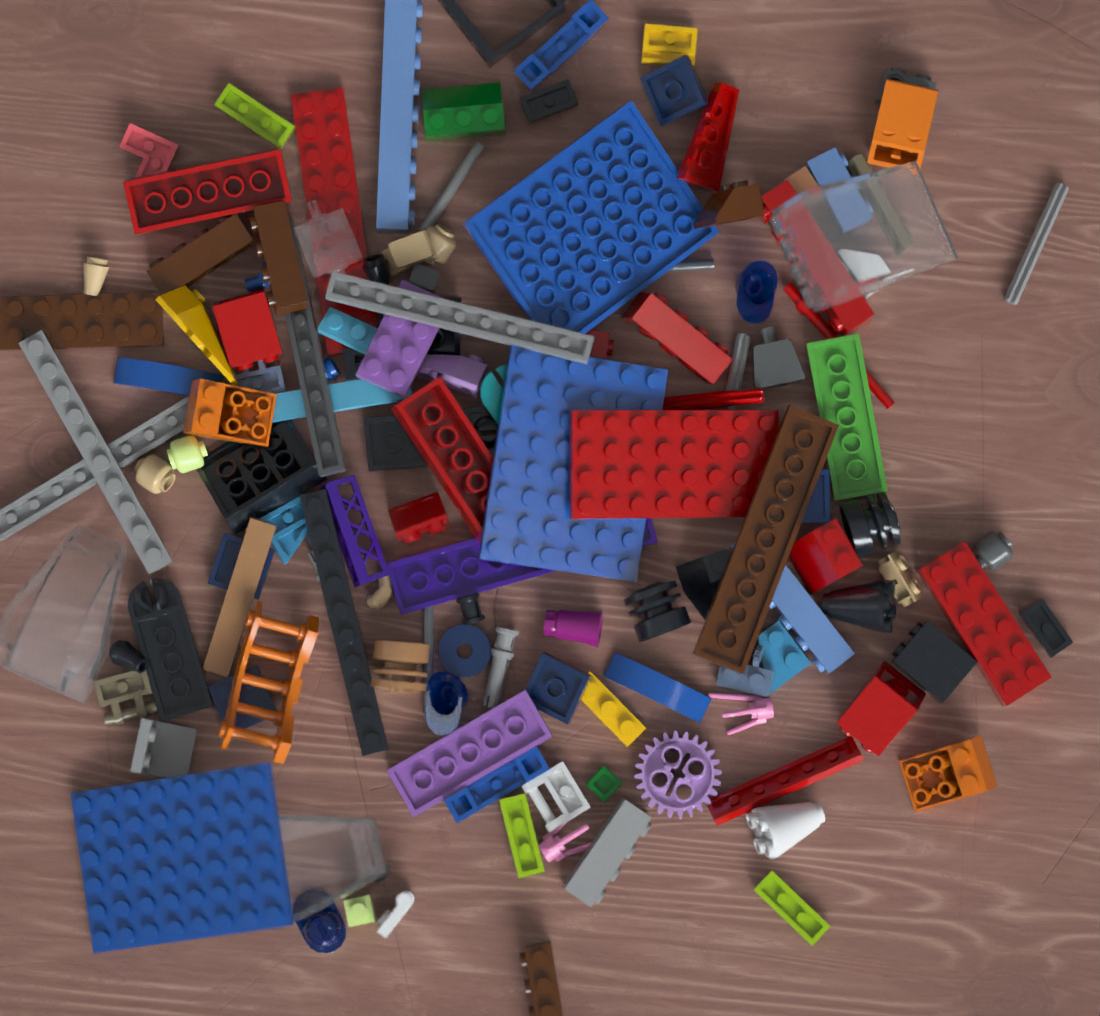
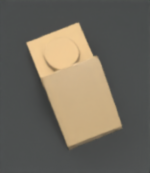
M426 230L393 241L388 244V249L382 251L384 258L388 260V269L391 276L399 275L415 266V264H419L435 255Z

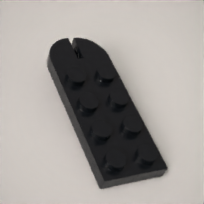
M486 407L462 408L491 455L494 456L497 435L481 436L480 432L497 430V423ZM395 415L364 418L369 472L428 466Z
M149 579L150 585L153 586L157 603H152L147 582L142 581L130 593L128 610L141 654L149 662L146 672L161 722L213 707L214 705L179 590L171 582L164 579Z

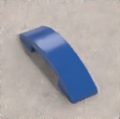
M588 0L571 16V20L513 71L531 91L571 58L609 19L593 0Z
M118 357L114 384L189 396L193 380L205 379L222 383L223 375L170 364Z
M618 653L614 654L604 675L605 678L644 695L699 723L711 701V698Z
M537 746L443 801L456 823H459L548 771L550 768Z

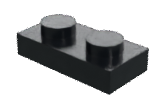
M569 79L519 98L529 124L578 106V101Z
M1040 599L1019 614L1050 658L1073 643L1043 599Z

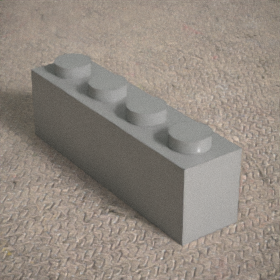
M621 798L562 887L590 907L594 903L598 904L606 893L604 887L608 881L613 882L621 871L619 865L623 859L626 858L628 860L636 849L634 843L638 837H644L652 825L649 821L652 817L626 799Z

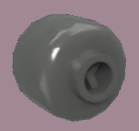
M990 531L975 543L974 550L977 553L975 558L983 569L989 566L992 570L997 571L1013 557L1011 549L1014 546L1001 531L998 533Z

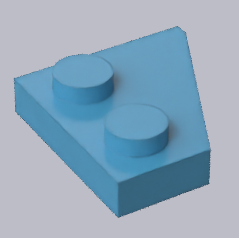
M300 496L259 518L260 520L277 525L271 545L283 565L288 563L308 533Z
M777 621L758 636V645L764 647L761 661L762 667L775 670L770 694L811 664L780 621Z

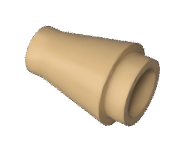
M87 256L86 262H83L84 294L93 296L100 294L101 287L110 268L107 266L108 260Z

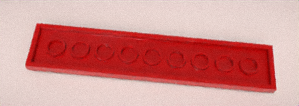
M344 88L292 94L291 99L322 319L329 307H332L377 328L374 311L326 300L325 298L332 271L369 280L362 268L364 265L363 260L367 257ZM325 336L328 356L343 354V349H348V346Z

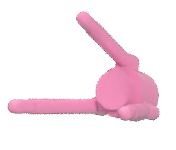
M714 692L707 694L710 698L753 701L749 703V708L723 712L721 714L723 718L750 714L751 718H756L727 730V735L740 732L757 724H764L766 719L774 717L773 704L770 697L763 698L761 695Z
M565 823L556 830L542 836L544 841L539 843L538 846L548 862L554 859L559 862L565 857L588 849L591 842L564 851L566 849L564 844L586 831L589 826L584 825L560 839L558 835H555L567 824Z

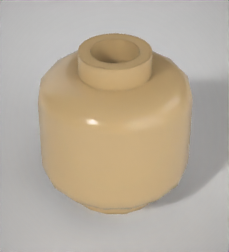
M437 224L436 227L429 226L426 228V233L435 255L426 259L425 262L434 265L435 262L445 263L456 247L455 234L440 224Z
M152 454L146 458H141L135 466L136 482L151 493L159 494L166 492L175 481L172 465L158 455Z

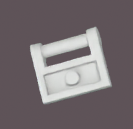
M563 761L522 786L525 794L529 793L547 823L545 827L549 833L590 809V805ZM543 783L562 812V815L555 818L538 789V786Z
M403 891L396 899L397 906L393 912L387 910L377 922L381 926L377 932L384 938L390 934L413 904L415 897L412 892Z

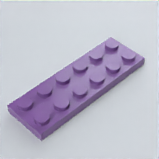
M524 690L388 769L387 772L412 816L415 817L551 738L553 735L528 691Z

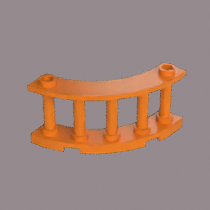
M257 601L254 611L249 610L246 617L245 625L248 628L233 677L225 721L222 720L218 736L222 737V749H227L231 737L269 746L270 750H274L273 762L284 764L292 744L295 717L291 716L293 703H297L303 682L300 675L303 664H308L318 635L319 617L308 615L306 623L298 626L262 616V602ZM258 626L297 636L299 643L296 651L289 653L253 643ZM249 654L288 663V666L291 667L288 680H284L282 683L244 673ZM242 683L280 693V696H283L281 710L272 711L238 702ZM236 712L273 722V725L277 726L276 734L270 736L235 727Z

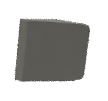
M415 264L409 283L435 294L440 272L421 264Z

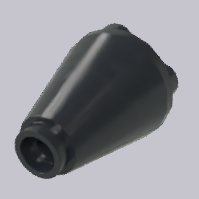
M879 580L833 590L829 594L824 593L822 597V612L833 619L881 633H892V619H896V603H891V596L895 595V581Z

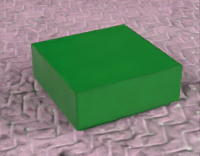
M603 765L585 785L605 803L623 783Z

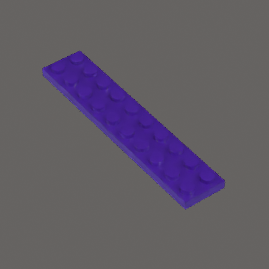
M646 518L642 547L658 543L651 518ZM476 538L386 563L400 615L558 570L478 559L480 543Z

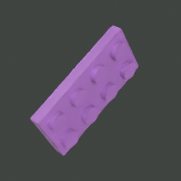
M401 280L398 286L401 289L444 299L404 280ZM385 314L356 373V377L402 398H406L439 328Z

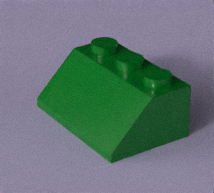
M501 82L422 89L426 142L505 135Z

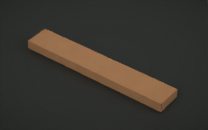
M254 517L250 518L204 662V670L225 677L230 675L245 628L246 617L251 609L277 527L275 524Z

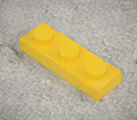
M589 671L588 674L592 675L581 701L628 747L646 727Z

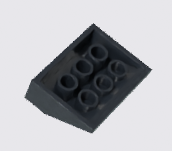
M291 420L272 423L268 447L228 441L208 453V456L203 457V467L196 469L235 535L248 527L251 517L259 519L327 480L325 476H319L316 460Z

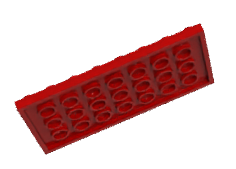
M570 410V519L745 517L779 430V410Z

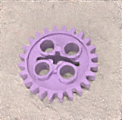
M674 731L673 738L669 739L666 733H663L664 741L660 742L657 738H653L655 746L651 747L646 744L645 748L648 754H639V758L644 763L635 764V768L642 771V773L634 775L636 780H642V783L637 785L636 788L637 790L646 791L641 796V799H651L648 804L649 808L654 807L656 804L658 805L657 813L659 815L666 809L668 818H671L673 812H677L679 819H682L683 811H687L689 816L693 817V808L696 807L698 811L703 812L701 803L704 802L711 805L708 796H717V792L712 787L721 786V782L714 779L715 776L722 774L721 770L714 769L720 761L719 759L711 760L715 750L706 752L705 749L708 742L705 741L699 745L698 735L691 741L689 740L688 732L684 733L683 738H679L677 731ZM674 750L679 753L680 758L676 763H668L664 757L668 751ZM687 753L690 754V758L682 770L684 779L678 778L671 795L666 796V792L674 780L671 772H677ZM698 762L703 765L704 770L700 775L695 776L688 769L692 763ZM658 774H663L668 779L667 784L663 787H656L652 783L653 778ZM686 786L691 789L692 793L688 799L683 800L677 797L676 792L680 787Z

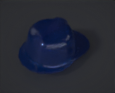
M758 260L750 263L738 275L735 281L739 314L745 321L752 324L764 322L769 317L773 307L778 277L774 267L767 261Z
M440 671L433 674L428 681L425 720L428 727L435 734L449 735L459 725L462 709L468 701V690L460 677H455L446 671Z
M313 890L300 896L294 906V917L305 942L311 949L319 953H330L337 950L345 940L346 927L334 901L322 891Z

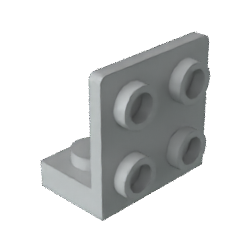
M141 718L130 771L164 778L188 775L197 730Z

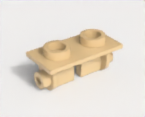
M897 551L877 561L879 564L877 568L885 580L896 579L898 583L895 585L894 595L898 604L906 607L913 603V601L915 602L923 597L920 593L922 588L919 582L909 574L907 570L908 563L901 554L898 555Z

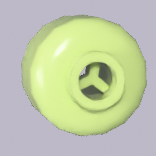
M194 435L173 440L170 443V449H167L173 470L178 469L180 473H186L203 467V457L208 456L203 440L198 442Z

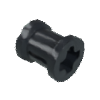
M479 593L456 599L462 610L463 625L485 619V615L481 613L478 602Z

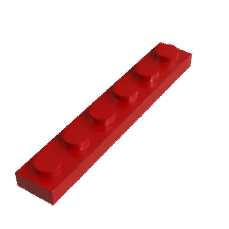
M849 736L710 798L711 805H706L716 826L864 760L853 737Z

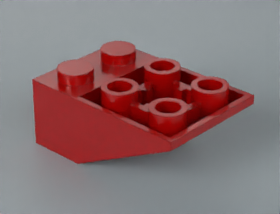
M438 492L388 510L396 537L400 542L404 540L406 544L420 540V534L430 531L431 535L442 532L446 530L445 525L449 524Z

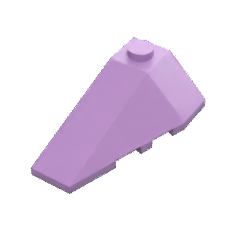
M426 354L416 376L428 381L441 377L447 388L477 398L482 380L487 371V365L483 363L484 359L469 354L468 358L460 355Z

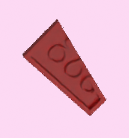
M723 82L714 83L708 98L709 104L705 105L677 179L711 192L720 191L739 89Z

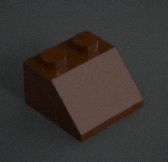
M748 180L721 186L722 191L713 193L693 225L694 229L763 216L764 211L759 183L749 185Z

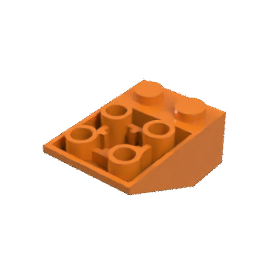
M886 79L867 163L919 174L939 90Z
M205 379L193 380L183 433L268 447L277 394Z
M981 735L898 761L915 812L983 793L998 786Z

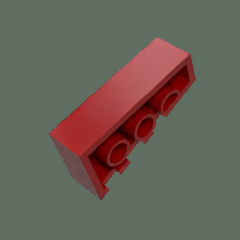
M655 292L654 295L652 293H639L620 318L627 323L629 321L637 323L639 325L638 331L642 335L653 341L657 339L660 342L658 345L663 351L672 357L678 356L680 358L679 363L705 383L713 385L733 360L727 355L729 350L718 342L713 344L708 340L709 334L697 325L692 327L687 323L688 317L680 310H671L666 305L668 301L659 293Z

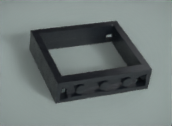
M438 0L489 68L565 12L564 3L566 2L565 0H546L552 9L494 52L455 0Z

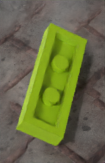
M228 83L214 104L216 108L277 148L281 147L282 149L295 130L294 125L230 83Z
M526 794L500 799L499 802L518 878L545 872Z
M772 870L753 889L811 946L831 927Z

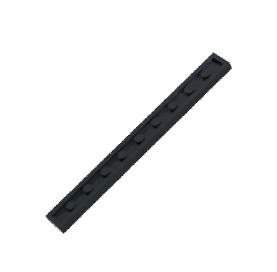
M324 489L299 495L362 756L389 750L374 687L370 686L372 677L327 491Z

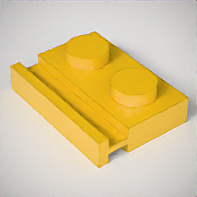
M645 24L641 63L666 65L684 55H689L694 67L698 28Z

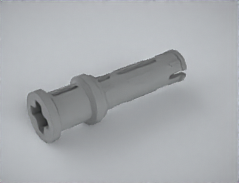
M501 627L495 628L497 636L494 648L490 652L493 660L482 706L495 708L500 704L509 660L514 658L512 650L515 636L519 635V631Z

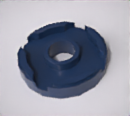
M460 624L450 628L442 636L438 647V656L442 666L449 673L457 677L469 678L479 674L487 667L491 658V645L488 637L481 629L472 625ZM463 643H467L472 647V655L467 659H462L457 654L458 646Z

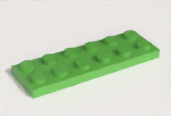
M859 334L806 343L819 417L839 425L827 455L835 501L888 491Z

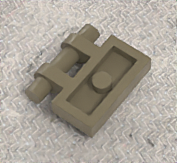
M146 670L140 674L135 671H129L93 681L100 707L111 705L113 713L103 715L105 725L113 723L120 725L125 723V720L135 717L145 718L148 717V714L158 711L155 701L146 704L144 702L143 696L153 693ZM130 699L135 700V707L121 709L120 702Z

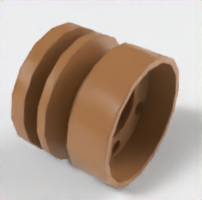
M374 641L373 658L383 661L384 667L373 668L372 673L383 674V680L371 679L370 686L377 687L385 692L411 694L418 691H426L427 684L415 683V677L427 678L428 673L416 670V664H426L429 662L430 645Z

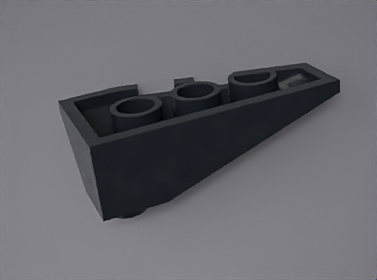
M728 549L676 567L685 595L693 603L704 620H706L729 560L730 554ZM756 641V643H755V646H754V649H753V651H752V654H754V651H755V649H756V647H757V645H758V644H757V641Z

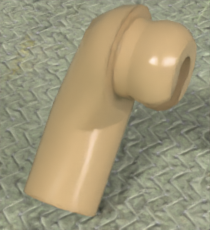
M390 576L378 579L379 588L373 595L367 597V605L370 608L380 609L392 598L393 587Z

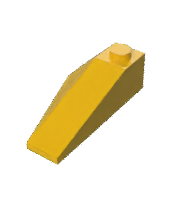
M184 285L155 299L232 385L238 386V380L233 368L230 367L227 354L210 314L202 304L206 301L196 289L191 292Z

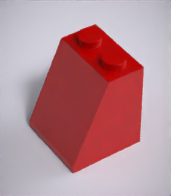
M265 288L213 304V311L231 368L237 367L238 371L253 367L252 362L261 359L263 363L279 359L278 355L282 354L283 350L272 310L268 305Z
M837 519L828 522L794 542L789 554L793 566L810 595L862 566Z
M884 660L841 714L837 724L840 725L843 733L850 737L853 736L860 741L861 746L867 752L875 753L879 757L918 711L926 693Z

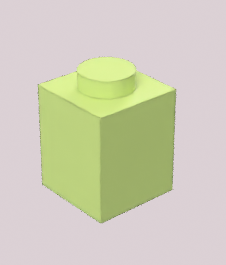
M372 894L343 900L349 927L377 920Z

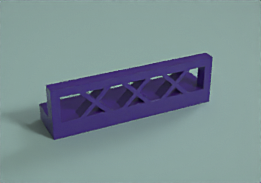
M355 474L325 483L319 489H326L339 545L354 588L389 576L390 573ZM350 482L353 490L350 501L340 496L337 486ZM351 507L361 513L362 519L359 526L348 519L347 514ZM360 532L370 538L371 544L368 551L357 545L356 539ZM368 558L378 562L381 570L380 573L368 576L365 567Z

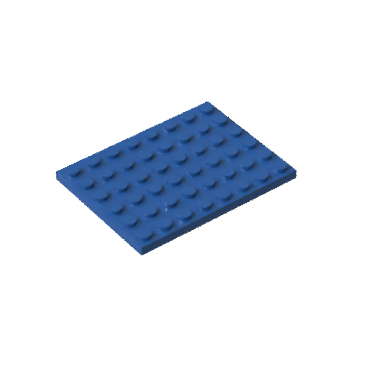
M632 100L626 102L462 223L528 320L582 334L587 333L719 233L716 226L694 229L693 224L703 207L688 184L683 180L677 179L678 169Z
M510 345L478 559L637 582L646 518L570 519V410H662L668 370L589 357L588 364H583L535 352L520 346Z
M271 762L71 793L93 954L295 925Z

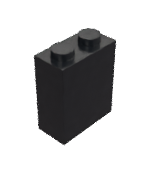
M925 621L923 624L918 622L909 632L912 637L906 645L901 642L892 652L895 658L891 663L936 701L944 703L976 665L977 661L931 622Z

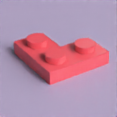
M129 123L119 147L143 158L135 176L136 178L168 171L179 145Z

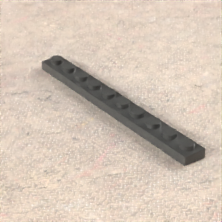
M290 216L288 218L308 299V308L285 313L317 469L319 476L324 477L347 471L295 222L294 218Z

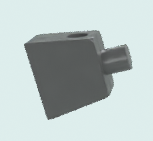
M775 326L760 329L762 344L755 345L752 348L753 388L765 390L803 382L805 374L791 340L784 339L778 341Z

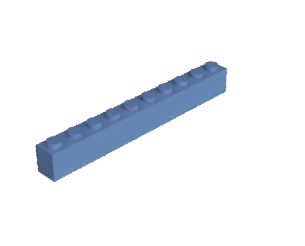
M385 0L376 230L381 233H409V226H414L415 211L410 210V200H415L416 184H411V174H416L417 158H412V148H417L418 132H413V122H418L419 106H414V95L419 96L420 80H415V69L421 68V54L416 53V44L422 42V27H417V18L423 16V1Z

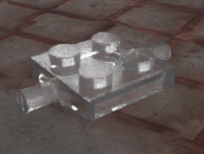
M317 200L312 201L315 211L311 202L306 203L312 218L307 223L293 229L313 278L332 273V271L347 275L345 268L351 263L363 259V256L343 208L329 214H322Z

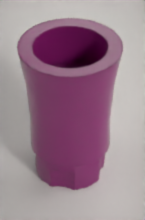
M547 610L544 620V635L556 636V639L580 642L598 648L602 632L603 611Z

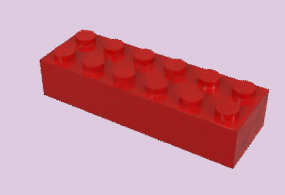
M281 147L123 181L134 234L250 211L255 206L285 201V203L292 202Z
M784 181L762 195L764 215L759 216L764 224L769 223L773 229L771 235L778 246L783 245L786 249L787 254L785 257L792 268L797 266L802 274L799 277L806 290L811 289L815 294L814 302L822 313L826 311L831 320L828 323L836 335L840 333L842 337L847 336L868 323L875 315L789 181Z
M438 377L393 406L391 410L480 543L493 456L441 377Z
M965 541L916 571L969 655L977 661V668L1002 707L1008 706L1052 678Z

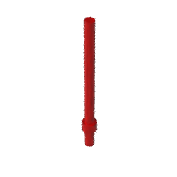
M792 283L783 288V291L796 304V310L801 315L804 314L826 340L838 338L812 308V302L807 297L804 298ZM866 370L869 389L886 409L890 408L895 402Z

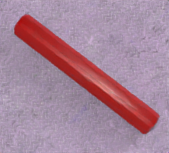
M762 388L664 397L662 410H693L764 402V391Z

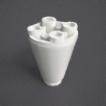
M804 802L758 807L752 809L751 813L746 814V821L750 829H753L756 837L753 840V844L759 855L764 853L769 859H774L819 828L820 824L825 822V815L818 802Z

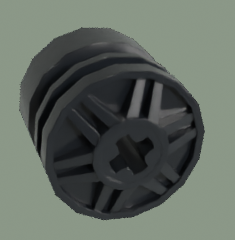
M884 491L876 494L878 506L871 495L866 497L867 509L863 510L858 500L839 505L847 539L857 557L873 553V540L876 539L883 550L887 549L886 536H888L893 547L901 544L899 521L895 509Z
M675 580L648 585L636 590L632 595L623 600L625 606L638 604L639 608L628 612L629 616L642 615L643 617L642 621L633 626L639 643L691 623L685 606L673 608L671 604L678 600L681 594L677 593L668 596L667 591L677 587Z

